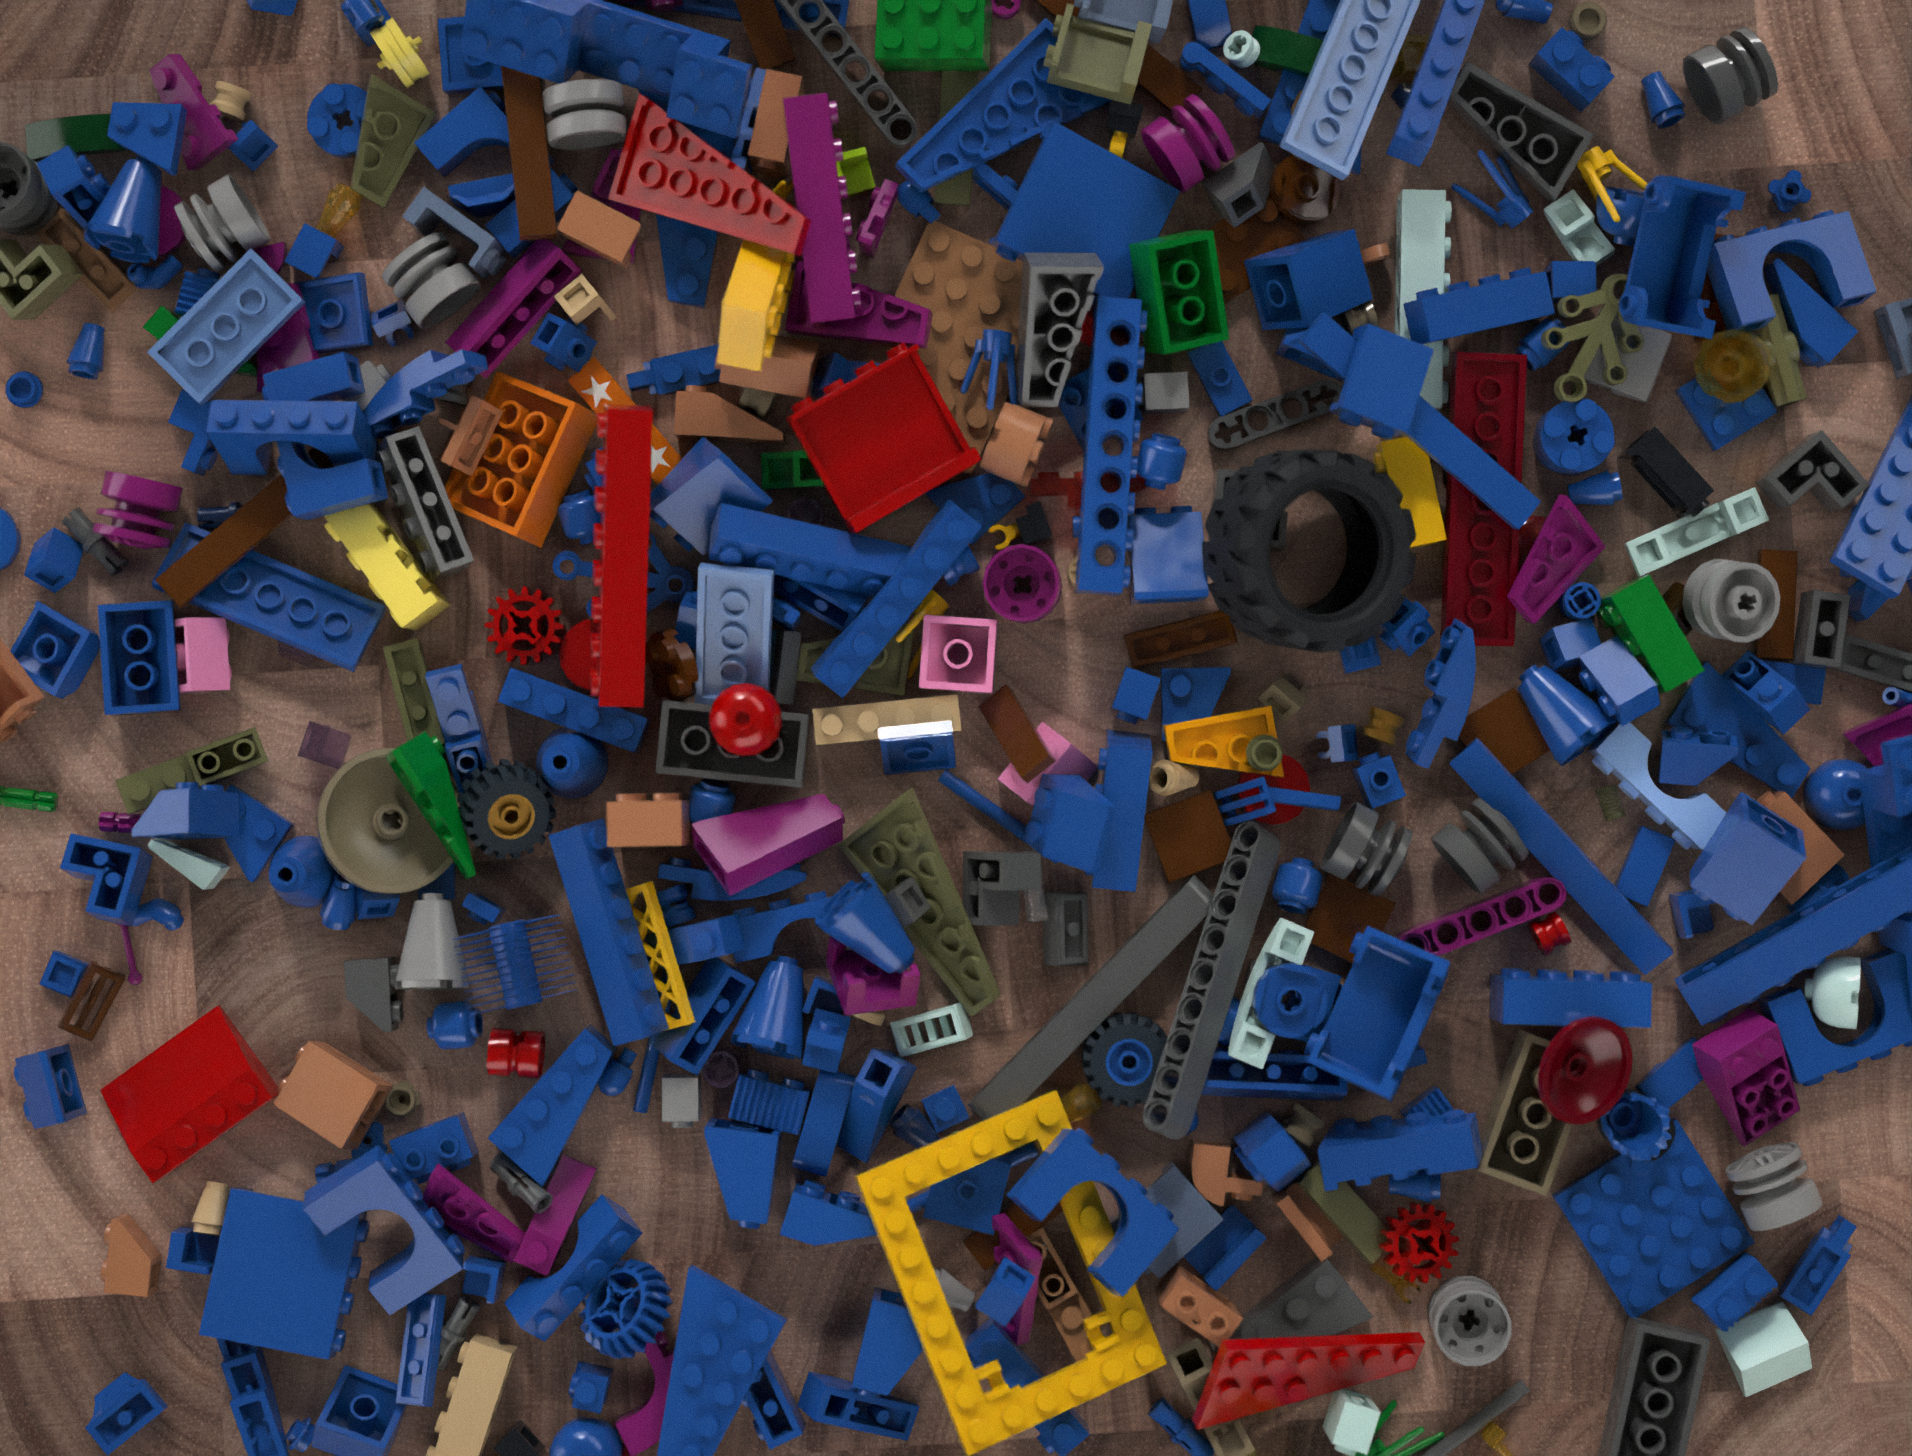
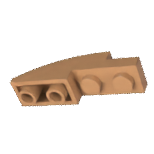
M1041 1228L1026 1237L1042 1255L1043 1263L1039 1274L1038 1295L1077 1362L1086 1358L1085 1354L1093 1350L1082 1322L1083 1319L1093 1315L1046 1231L1044 1228Z

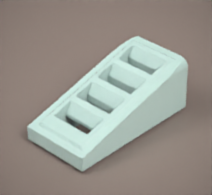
M151 839L148 843L150 850L202 890L214 889L230 868L225 863L165 839Z
M960 1002L890 1022L900 1057L963 1041L973 1036L967 1011ZM948 1014H951L952 1020L956 1030L955 1034L953 1033V1029ZM936 1017L939 1018L944 1037L939 1038L934 1021ZM924 1021L929 1037L928 1042L924 1040L919 1022ZM905 1026H911L916 1045L910 1046Z

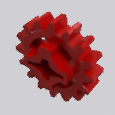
M527 586L522 587L521 595H518L514 589H508L509 599L505 600L497 596L495 599L499 604V608L497 610L488 608L487 612L494 616V620L484 623V627L493 629L494 634L487 637V641L499 643L494 651L496 654L500 655L505 651L508 652L506 661L513 663L517 656H520V663L524 666L528 665L529 657H533L536 663H542L541 653L545 652L553 656L555 653L551 644L553 642L562 643V639L556 636L557 631L564 630L566 625L557 623L556 618L563 615V611L551 609L556 601L554 598L550 597L545 601L542 600L544 591L537 589L534 595L531 596L530 589ZM521 602L536 604L528 611H522L515 606ZM515 615L525 620L532 619L529 627L532 629L531 632L535 637L525 632H518L521 629V625L518 623L519 620ZM505 616L508 619V631L503 634L502 621ZM548 618L549 627L548 633L545 636L542 633V622ZM522 641H529L535 646V648L530 650H518L514 647L518 646Z
M1410 1202V1211L1399 1206L1397 1208L1399 1215L1397 1219L1390 1216L1386 1218L1391 1227L1389 1230H1380V1234L1387 1237V1242L1379 1244V1249L1388 1251L1389 1254L1383 1258V1262L1388 1265H1394L1392 1273L1397 1276L1404 1274V1279L1412 1283L1417 1277L1418 1281L1425 1284L1429 1281V1274L1437 1279L1442 1278L1440 1271L1442 1266L1448 1269L1453 1267L1447 1259L1449 1255L1458 1256L1459 1252L1451 1247L1452 1243H1456L1460 1239L1458 1236L1450 1234V1231L1456 1225L1452 1221H1444L1447 1215L1445 1211L1438 1209L1434 1212L1433 1205L1425 1203L1421 1208L1420 1204ZM1425 1219L1424 1221L1420 1220L1417 1225H1409L1414 1220ZM1411 1235L1420 1237L1419 1240L1423 1243L1422 1246H1424L1427 1249V1251L1419 1248L1418 1243H1416V1239H1414ZM1422 1260L1430 1261L1425 1265L1418 1266Z

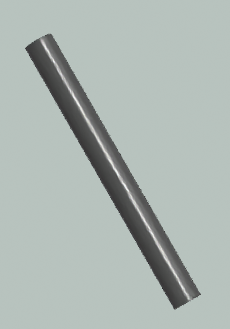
M1521 1379L1421 1456H1446L1529 1393V1388Z

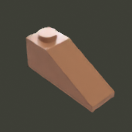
M688 385L685 391H676L674 435L677 439L700 440L704 437L712 441L785 444L786 437L783 432L718 395L707 392V387Z

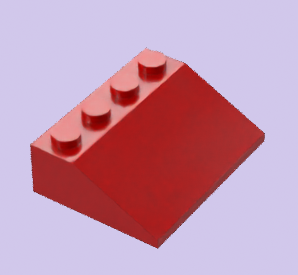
M220 1005L213 1008L100 1089L131 1154L152 1183L165 1178L278 1096L277 1084Z

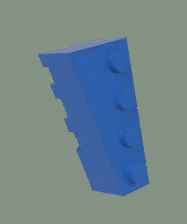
M1107 730L1105 748L1099 749L1097 770H1102L1101 784H1095V789L1116 807L1098 872L1090 873L1085 871V875L1091 876L1092 888L1136 892L1153 752L1150 734Z
M591 1024L587 1026L488 1137L493 1144L542 1187L549 1181L617 1047L613 1046Z
M1450 1110L1439 1116H1428L1427 1113L1419 1112L1400 1119H1392L1389 1115L1373 1117L1370 1121L1356 1122L1354 1118H1343L1331 1125L1317 1149L1325 1191L1337 1190V1182L1355 1180L1356 1186L1369 1185L1371 1180L1387 1174L1393 1177L1394 1181L1408 1179V1177L1416 1175L1420 1169H1425L1428 1175L1478 1168L1483 1156L1476 1113L1465 1114L1463 1110Z
M1264 1111L1233 1137L1239 1145L1234 1149V1152L1258 1182L1265 1178L1278 1194L1312 1167L1304 1153L1267 1111Z

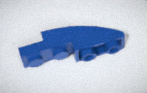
M463 349L451 355L429 350L408 363L384 384L363 411L373 436L377 439L385 438L395 434V430L404 425H413L422 421V416L436 410L433 398L445 395L447 389L457 384H466L473 381L475 375L488 369L485 355Z
M1454 618L1451 626L1444 630L1440 640L1441 647L1436 658L1427 665L1423 684L1434 693L1424 703L1422 719L1417 729L1410 733L1406 742L1407 750L1405 754L1415 764L1429 769L1444 737L1455 741L1458 740L1466 720L1474 688L1476 656L1473 629Z
M461 663L427 671L425 678L445 738V750L458 792L465 793L462 787L464 780L468 779L471 781L474 778L471 772L476 768L480 772L485 770L486 766L484 763L490 762L492 759L473 691H470Z
M670 857L669 863H660L657 878L692 883L691 898L732 901L752 899L788 889L805 881L808 877V872L800 871L801 864L796 863L731 896L728 895L707 865H705V869L691 867L692 860Z

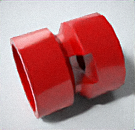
M492 1028L487 1049L488 1075L510 1076L515 1071L522 1078L540 1079L545 1060V1032L524 1030L520 1035H516L514 1029Z

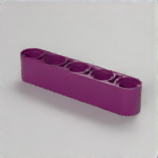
M1544 876L1537 877L1399 932L1395 938L1405 942L1410 937H1416L1419 941L1420 949L1440 956L1558 909L1565 902L1566 889L1562 882L1557 879ZM1549 883L1554 889V896L1548 903H1543L1539 898V889L1544 884ZM1516 897L1520 901V911L1515 916L1510 917L1505 912V903L1509 898ZM1482 910L1487 916L1486 925L1480 930H1475L1471 925V916L1476 911ZM1448 923L1453 928V937L1447 943H1441L1437 938V930L1441 925Z

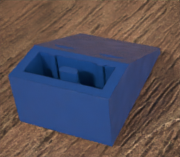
M805 1179L804 1184L796 1183L780 1231V1235L813 1246L877 1235L865 1203L859 1202L861 1198L859 1195L840 1190L839 1195L825 1191L826 1185L810 1179Z

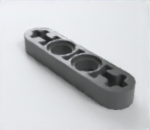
M1320 380L1224 415L1214 420L1208 428V441L1216 450L1226 451L1326 415L1331 412H1329L1330 406H1327L1324 401L1313 404L1311 407L1315 412L1309 413L1308 401L1303 393L1308 392V399L1317 397L1321 393L1320 388L1324 387L1327 392H1334L1335 396L1330 400V404L1338 402L1342 389L1333 380ZM1287 399L1297 400L1302 408L1301 415L1295 419L1284 416L1282 412L1284 401ZM1259 411L1266 415L1268 419L1266 429L1254 431L1250 428L1248 416L1251 413ZM1241 417V427L1248 437L1241 438V431L1229 437V443H1225L1222 438H1215L1214 434L1219 431L1218 425L1223 424L1225 429L1233 428L1238 425L1234 418Z

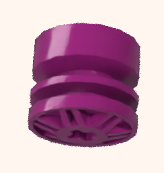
M1194 94L1184 99V108L1180 105L1172 107L1171 113L1176 126L1160 116L1140 132L1142 141L1157 167L1172 186L1183 194L1204 179L1199 162H1202L1207 168L1215 172L1220 168L1219 159L1222 162L1228 163L1235 157L1233 145L1223 124L1216 114Z
M105 471L100 494L116 501L115 508H97L96 514L112 518L111 526L94 523L92 532L99 533L111 540V542L147 550L152 548L170 549L171 539L155 536L157 528L174 531L175 525L159 519L160 511L177 512L183 488L142 477Z
M1023 544L1006 547L995 554L986 566L983 578L985 598L992 609L1009 621L1023 624L1040 621L1052 613L1060 601L1063 586L1060 571L1052 559L1037 547ZM1021 577L1026 580L1031 577L1033 579L1029 584L1032 588L1029 594L1024 591L1019 594L1016 593L1018 584L1015 581L1017 578Z

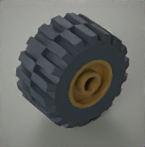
M500 759L497 766L490 761L484 763L486 766L485 770L481 772L478 768L473 770L471 773L474 778L471 781L468 779L464 780L462 787L465 793L458 792L457 801L460 804L458 809L462 824L471 841L476 847H480L483 853L490 856L493 852L499 859H505L506 853H509L512 859L520 858L521 851L525 850L527 854L534 852L535 850L532 846L537 842L542 845L547 840L543 834L545 831L551 833L554 827L549 819L556 818V810L552 806L555 802L548 787L531 767L526 768L522 762L516 760L511 765L508 759Z

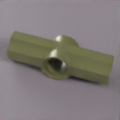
M1778 294L1769 295L1776 317L1763 329L1753 331L1755 340L1752 344L1755 363L1760 371H1764L1771 402L1775 408L1807 399L1797 364L1800 357L1798 342L1794 333L1788 331Z

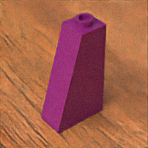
M823 793L697 821L691 824L693 846L728 895L731 896L842 841L845 817L841 808L837 804L832 805Z

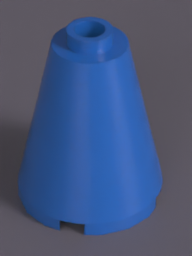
M139 156L125 162L85 229L83 236L89 245L98 251L100 245L111 249L110 256L129 262L149 263L151 257L154 261L157 259L159 253L162 172L156 167L157 165L150 161L147 162Z
M1533 665L1519 677L1522 683L1518 690L1555 761L1561 766L1568 764L1584 752L1583 749L1592 742L1595 743L1617 722L1613 715L1611 717L1606 715L1600 704L1546 665L1541 668Z
M564 727L549 734L541 743L536 756V770L538 776L553 794L569 799L581 798L595 791L603 783L608 771V754L599 739ZM564 756L567 759V766L565 768L562 765Z
M298 836L283 843L275 852L270 864L269 880L276 893L285 902L296 907L310 908L324 903L334 877L339 873L325 857L318 837Z
M864 872L860 874L864 878L863 881L858 884L853 880L849 881L830 898L822 908L827 914L823 920L817 916L815 924L822 931L888 974L895 971L900 974L913 963L914 957L912 955L915 947L875 879L869 872Z
M777 956L776 961H768L731 1035V1044L746 1049L748 1043L752 1044L751 1047L756 1049L758 1053L786 1059H794V1057L801 1059L803 1053L802 1009L804 969L797 966L798 960L786 956Z

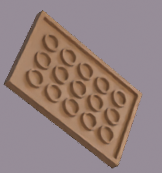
M934 221L932 224L928 222L894 296L930 309L933 313L927 349L920 348L916 351L969 447H975L981 456L1009 395L1006 357L1005 363H999L996 396L992 410L987 409L991 362L983 360V353L967 393L962 394L960 389L974 353L976 339H982L983 330L985 329L1012 333L1011 344L1016 345L1014 354L1016 371L1023 261L1016 259L1015 262L1009 261L996 253L997 249L940 222ZM872 343L864 362L871 360L874 363L884 362L888 359L885 352L897 345ZM976 464L965 469L962 473L971 476Z

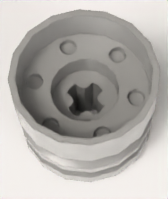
M229 174L207 187L213 202L212 204L208 205L195 193L190 197L196 213L184 201L174 207L187 240L196 253L206 260L216 272H219L226 266L220 251L232 263L238 260L237 252L233 245L234 242L238 241L248 251L250 248L256 250L271 240L256 209L239 184Z
M442 232L430 234L407 247L389 263L381 277L389 287H394L393 293L398 299L411 296L406 302L405 309L421 329L432 327L453 315L474 297L481 286L480 281L465 262L451 266L457 259L458 253L453 247H448L449 241Z
M1788 1142L1765 1146L1749 1152L1726 1167L1725 1172L1728 1179L1735 1182L1732 1188L1734 1193L1737 1195H1750L1740 1204L1750 1230L1765 1231L1782 1227L1809 1216L1822 1206V1199L1814 1180L1811 1178H1797L1807 1170L1806 1161L1799 1159L1802 1156V1151L1798 1143Z
M1456 1276L1444 1281L1433 1292L1428 1304V1321L1440 1350L1452 1361L1465 1366H1482L1496 1360L1506 1350L1511 1338V1319L1498 1292L1487 1281L1475 1276ZM1467 1310H1472L1474 1317L1470 1316L1467 1322H1463L1460 1315H1466Z

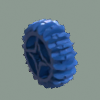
M638 1259L618 1260L616 1265L590 1291L588 1298L581 1301L585 1309L578 1315L584 1321L580 1329L586 1334L585 1340L596 1348V1351L603 1355H609L612 1358L622 1359L623 1356L634 1358L636 1352L645 1353L647 1343H656L655 1335L657 1332L665 1331L662 1326L664 1319L671 1317L666 1308L673 1303L668 1296L672 1289L665 1282L666 1278L663 1274L657 1271L651 1264L643 1263Z

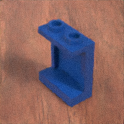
M1369 323L1357 327L1352 335L1357 340V344L1338 402L1331 404L1329 412L1338 415V420L1346 425L1359 427L1362 424L1372 428L1371 433L1375 436L1393 439V436L1408 433L1434 349Z

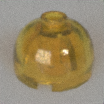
M1733 328L1715 333L1712 339L1708 338L1702 343L1699 355L1695 358L1694 369L1696 379L1701 388L1709 396L1714 395L1718 399L1724 400L1722 402L1725 403L1741 402L1759 392L1769 379L1772 369L1771 353L1764 340L1754 332L1745 329Z

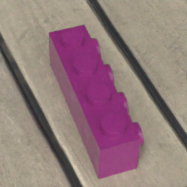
M537 239L445 343L455 352L463 349L485 355L488 369L480 374L486 379L556 301L553 296L576 279L583 270L548 239Z

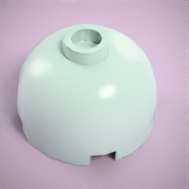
M1831 957L1816 967L1813 979L1805 978L1804 997L1806 1000L1812 1001L1813 1013L1817 1018L1829 1026L1844 1029L1857 1028L1860 957Z

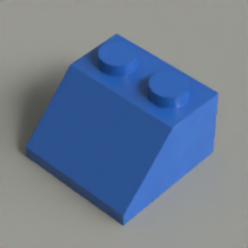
M1042 774L1039 788L1035 793V803L1031 818L1026 826L1025 841L1043 857L1090 873H1097L1116 806L1080 775Z
M178 782L176 783V789L159 791L132 828V837L182 841L239 837V793L224 792V785H201V789H199V783Z
M69 1044L15 1058L14 1076L17 1084L23 1087L26 1099L23 1103V1109L27 1120L32 1122L33 1129L63 1123L87 1114Z
M345 1365L315 1424L312 1447L335 1456H388L408 1404L395 1403L398 1384Z

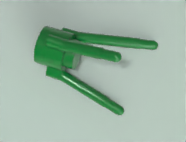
M1392 1400L1380 1414L1373 1437L1397 1406L1396 1400ZM1419 1426L1388 1447L1380 1438L1375 1441L1372 1440L1368 1454L1356 1452V1456H1410L1443 1439L1445 1433L1442 1431L1393 1454L1424 1432V1427Z

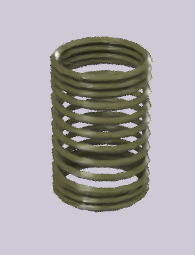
M1616 784L1595 791L1600 805H1602L1601 808H1603L1601 811H1604L1603 814H1606L1604 815L1605 821L1615 820L1626 815L1624 808L1608 812L1623 807V805L1607 809L1622 803L1618 802L1608 805L1621 799L1606 802L1620 797L1619 795L1605 799L1619 794L1616 792L1606 795L1618 790Z

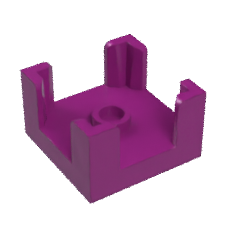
M829 935L826 965L845 1016L916 1006L920 973L916 963L910 965L909 972L906 969L900 974L897 971L888 974L855 951L846 950L844 944Z

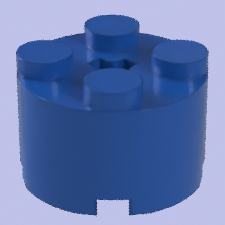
M1581 399L1571 403L1561 402L1540 417L1533 435L1534 453L1539 462L1552 472L1554 471L1566 476L1579 475L1595 468L1606 459L1614 446V429L1608 414L1594 401ZM1576 432L1579 439L1570 443L1567 436Z

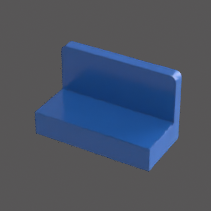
M1230 1204L1221 1213L1224 1220L1184 1256V1259L1204 1277L1205 1281L1215 1291L1267 1239L1263 1232L1233 1204Z

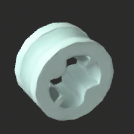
M1239 30L1227 38L1223 52L1225 57L1232 61L1235 66L1245 68L1253 64L1258 58L1260 45L1247 31Z

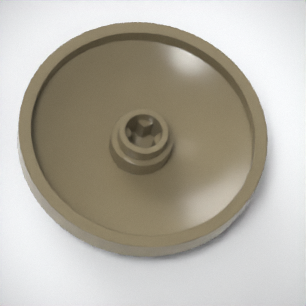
M395 748L368 751L344 764L332 776L324 788L319 800L316 816L320 846L331 866L351 884L378 894H402L422 888L442 875L453 862L386 761L387 755ZM451 779L452 787L457 801L458 789L453 780Z

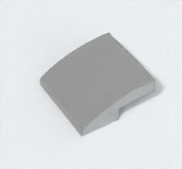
M1616 313L1611 323V328L1621 363L1628 372L1627 378L1623 383L1614 386L1604 382L1602 371L1606 365L1601 347L1599 346L1584 375V379L1587 383L1610 389L1613 394L1647 404L1673 336L1660 329L1636 325L1638 332L1644 338V346L1638 352L1624 353L1619 347V338L1623 331ZM1629 336L1627 344L1632 349L1635 347L1636 341L1634 337ZM1614 367L1610 372L1613 380L1617 381L1619 378V371Z

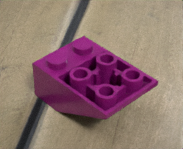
M1748 1008L1692 1044L1699 1071L1742 1146L1745 1147L1800 1111L1782 1039L1776 1023Z

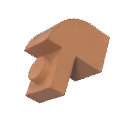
M1191 1139L1189 1173L1195 1187L1206 1200L1213 1204L1224 1206L1225 1192H1231L1230 1198L1251 1201L1252 1195L1262 1196L1263 1180L1258 1182L1251 1175L1228 1173L1231 1148L1227 1143Z

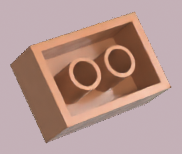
M647 793L616 794V801L607 802V847L683 846L693 843L692 823L689 821V800H683V793H654L653 800H647Z

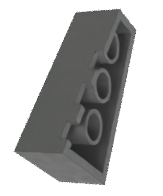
M1466 62L1458 73L1447 102L1549 203L1558 197L1594 136L1591 132L1469 62Z
M1023 253L1015 371L1017 399L1021 407L1058 406L1072 364L1071 358L1075 346L1079 344L1082 335L1081 328L1087 310L1090 311L1094 299L1093 292L1097 280L1101 278L1104 269L1096 253Z

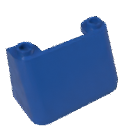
M1666 175L1656 176L1647 184L1644 190V205L1625 290L1619 301V312L1623 321L1630 324L1712 339L1716 321L1706 318L1703 307L1709 308L1710 301L1700 299L1715 232L1717 227L1727 228L1729 220H1724L1727 213L1734 209L1742 211L1746 192Z
M1367 926L1364 934L1357 932L1351 944L1349 952L1355 954L1353 965L1325 1028L1322 1029L1319 1035L1312 1033L1304 1053L1310 1055L1307 1060L1308 1063L1392 1102L1441 993L1451 965L1450 961Z

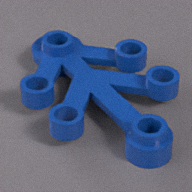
M650 532L649 537L653 544L649 548L648 558L658 573L648 572L647 587L656 589L647 595V613L665 600L681 602L686 592L692 593L694 586L693 578L689 571L680 566H671L657 547L655 536ZM565 550L556 555L553 561V571L562 580H573L578 575L592 577V562L582 561L576 552ZM565 559L571 560L574 564V570L566 573L561 570L560 563ZM672 578H678L682 581L683 585L680 590L673 591L669 588L668 582ZM591 599L588 601L586 606L587 613L590 617Z

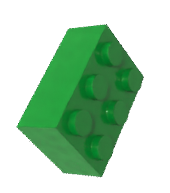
M877 0L874 57L883 72L989 71L993 0Z
M1189 230L1129 244L1137 299H1142L1141 310L1147 311L1146 331L1143 333L1145 352L1166 355L1229 340L1213 230Z
M1650 575L1632 579L1601 597V605L1596 612L1598 620L1604 628L1610 627L1614 636L1617 635L1657 684L1658 694L1666 693L1705 671Z

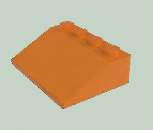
M496 371L484 401L502 410L503 413L473 475H467L453 468L444 488L454 510L542 548L557 514L558 506L563 501V497L596 427L597 414L572 400Z

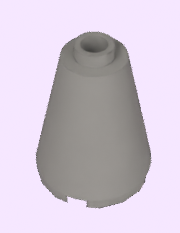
M424 893L421 894V900L414 901L395 979L396 990H412V988L423 989L424 991L469 989V984L463 985L469 983V978H462V976L468 975L467 969L459 970L466 967L465 962H459L464 960L463 954L456 955L462 953V947L455 948V946L461 945L460 939L453 940L458 938L459 934L452 903L449 900H444V894Z

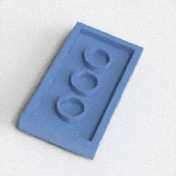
M250 248L147 353L199 404L204 405L306 302Z
M708 563L700 564L698 568L696 632L698 681L695 682V690L697 689L695 703L712 705L721 691L734 684L751 683L764 687L770 692L774 570Z

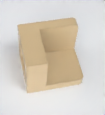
M583 274L579 275L553 296L576 325L599 307L610 321L616 318V315Z

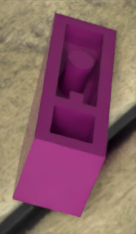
M565 1154L563 1155L546 1192L553 1196V1201L546 1211L540 1214L535 1213L515 1256V1262L546 1276L551 1272L597 1168Z

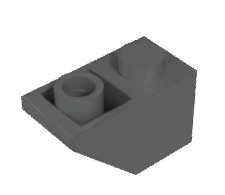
M1259 142L1205 180L1202 185L1214 210L1236 228L1265 207L1270 191V179L1275 167L1265 145Z
M395 956L344 961L346 998L382 1031L392 1032L399 1029V1023L403 1022L404 1009L402 1001H397L395 979L399 964L395 965Z

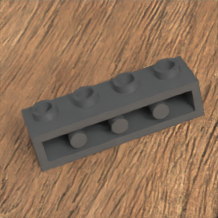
M417 426L386 436L377 447L376 460L381 463L383 473L386 472L391 482L389 490L394 504L402 509L405 517L403 526L406 535L410 540L415 541L418 548L417 561L421 571L424 574L428 573L431 582L465 571L474 562V559L420 427Z

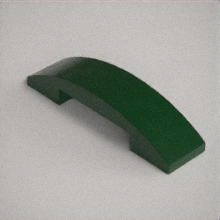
M1255 25L1252 37L1259 42L1260 53L1253 64L1277 72L1278 68L1308 78L1323 40L1289 30ZM1387 81V83H1386V86H1385V88H1384V91H1383V93H1382V96H1381V98H1380V100H1379V103H1378L1377 107H1379V105H1380V102H1381V100H1382L1383 94H1384L1385 89H1386V87H1387L1388 81Z
M111 113L62 117L25 125L27 156L36 162L45 159L53 152L67 145L77 155L126 152L131 150H126L107 136Z

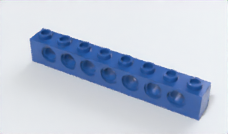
M1098 296L1094 302L1075 593L1119 596L1123 593V587L1128 588L1130 583V566L1124 565L1125 551H1131L1133 530L1127 529L1128 514L1133 515L1135 508V493L1129 492L1130 478H1136L1138 464L1137 456H1132V441L1138 442L1140 433V420L1134 419L1135 405H1140L1142 400V383H1136L1137 369H1143L1145 347H1139L1140 332L1145 333L1147 325V311L1141 310L1142 299ZM1116 329L1124 331L1128 337V344L1125 346L1115 345L1110 339V332ZM1110 366L1121 367L1126 374L1125 381L1121 383L1113 382L1108 377L1107 369ZM1109 402L1120 404L1123 409V417L1120 419L1110 418L1105 412V405ZM1107 438L1117 440L1121 446L1120 454L1110 456L1105 453L1102 446L1103 440ZM1106 474L1114 476L1119 484L1118 490L1113 493L1103 490L1100 485L1101 476ZM1109 511L1113 513L1116 518L1115 528H1102L1098 523L1099 512ZM1106 547L1112 551L1114 555L1112 565L1102 566L1097 562L1095 558L1097 548Z

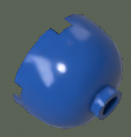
M1606 187L1605 190L1620 216V221L1618 223L1613 221L1599 195L1597 196L1595 211L1597 221L1604 231L1615 235L1614 243L1634 246L1644 205V192Z
M1849 759L1828 760L1809 774L1803 789L1804 805L1820 826L1834 831L1854 830L1865 824L1859 773L1860 770L1868 769L1865 765Z
M579 1416L566 1422L554 1436L550 1447V1456H622L623 1443L617 1430L603 1419L587 1418V1416Z

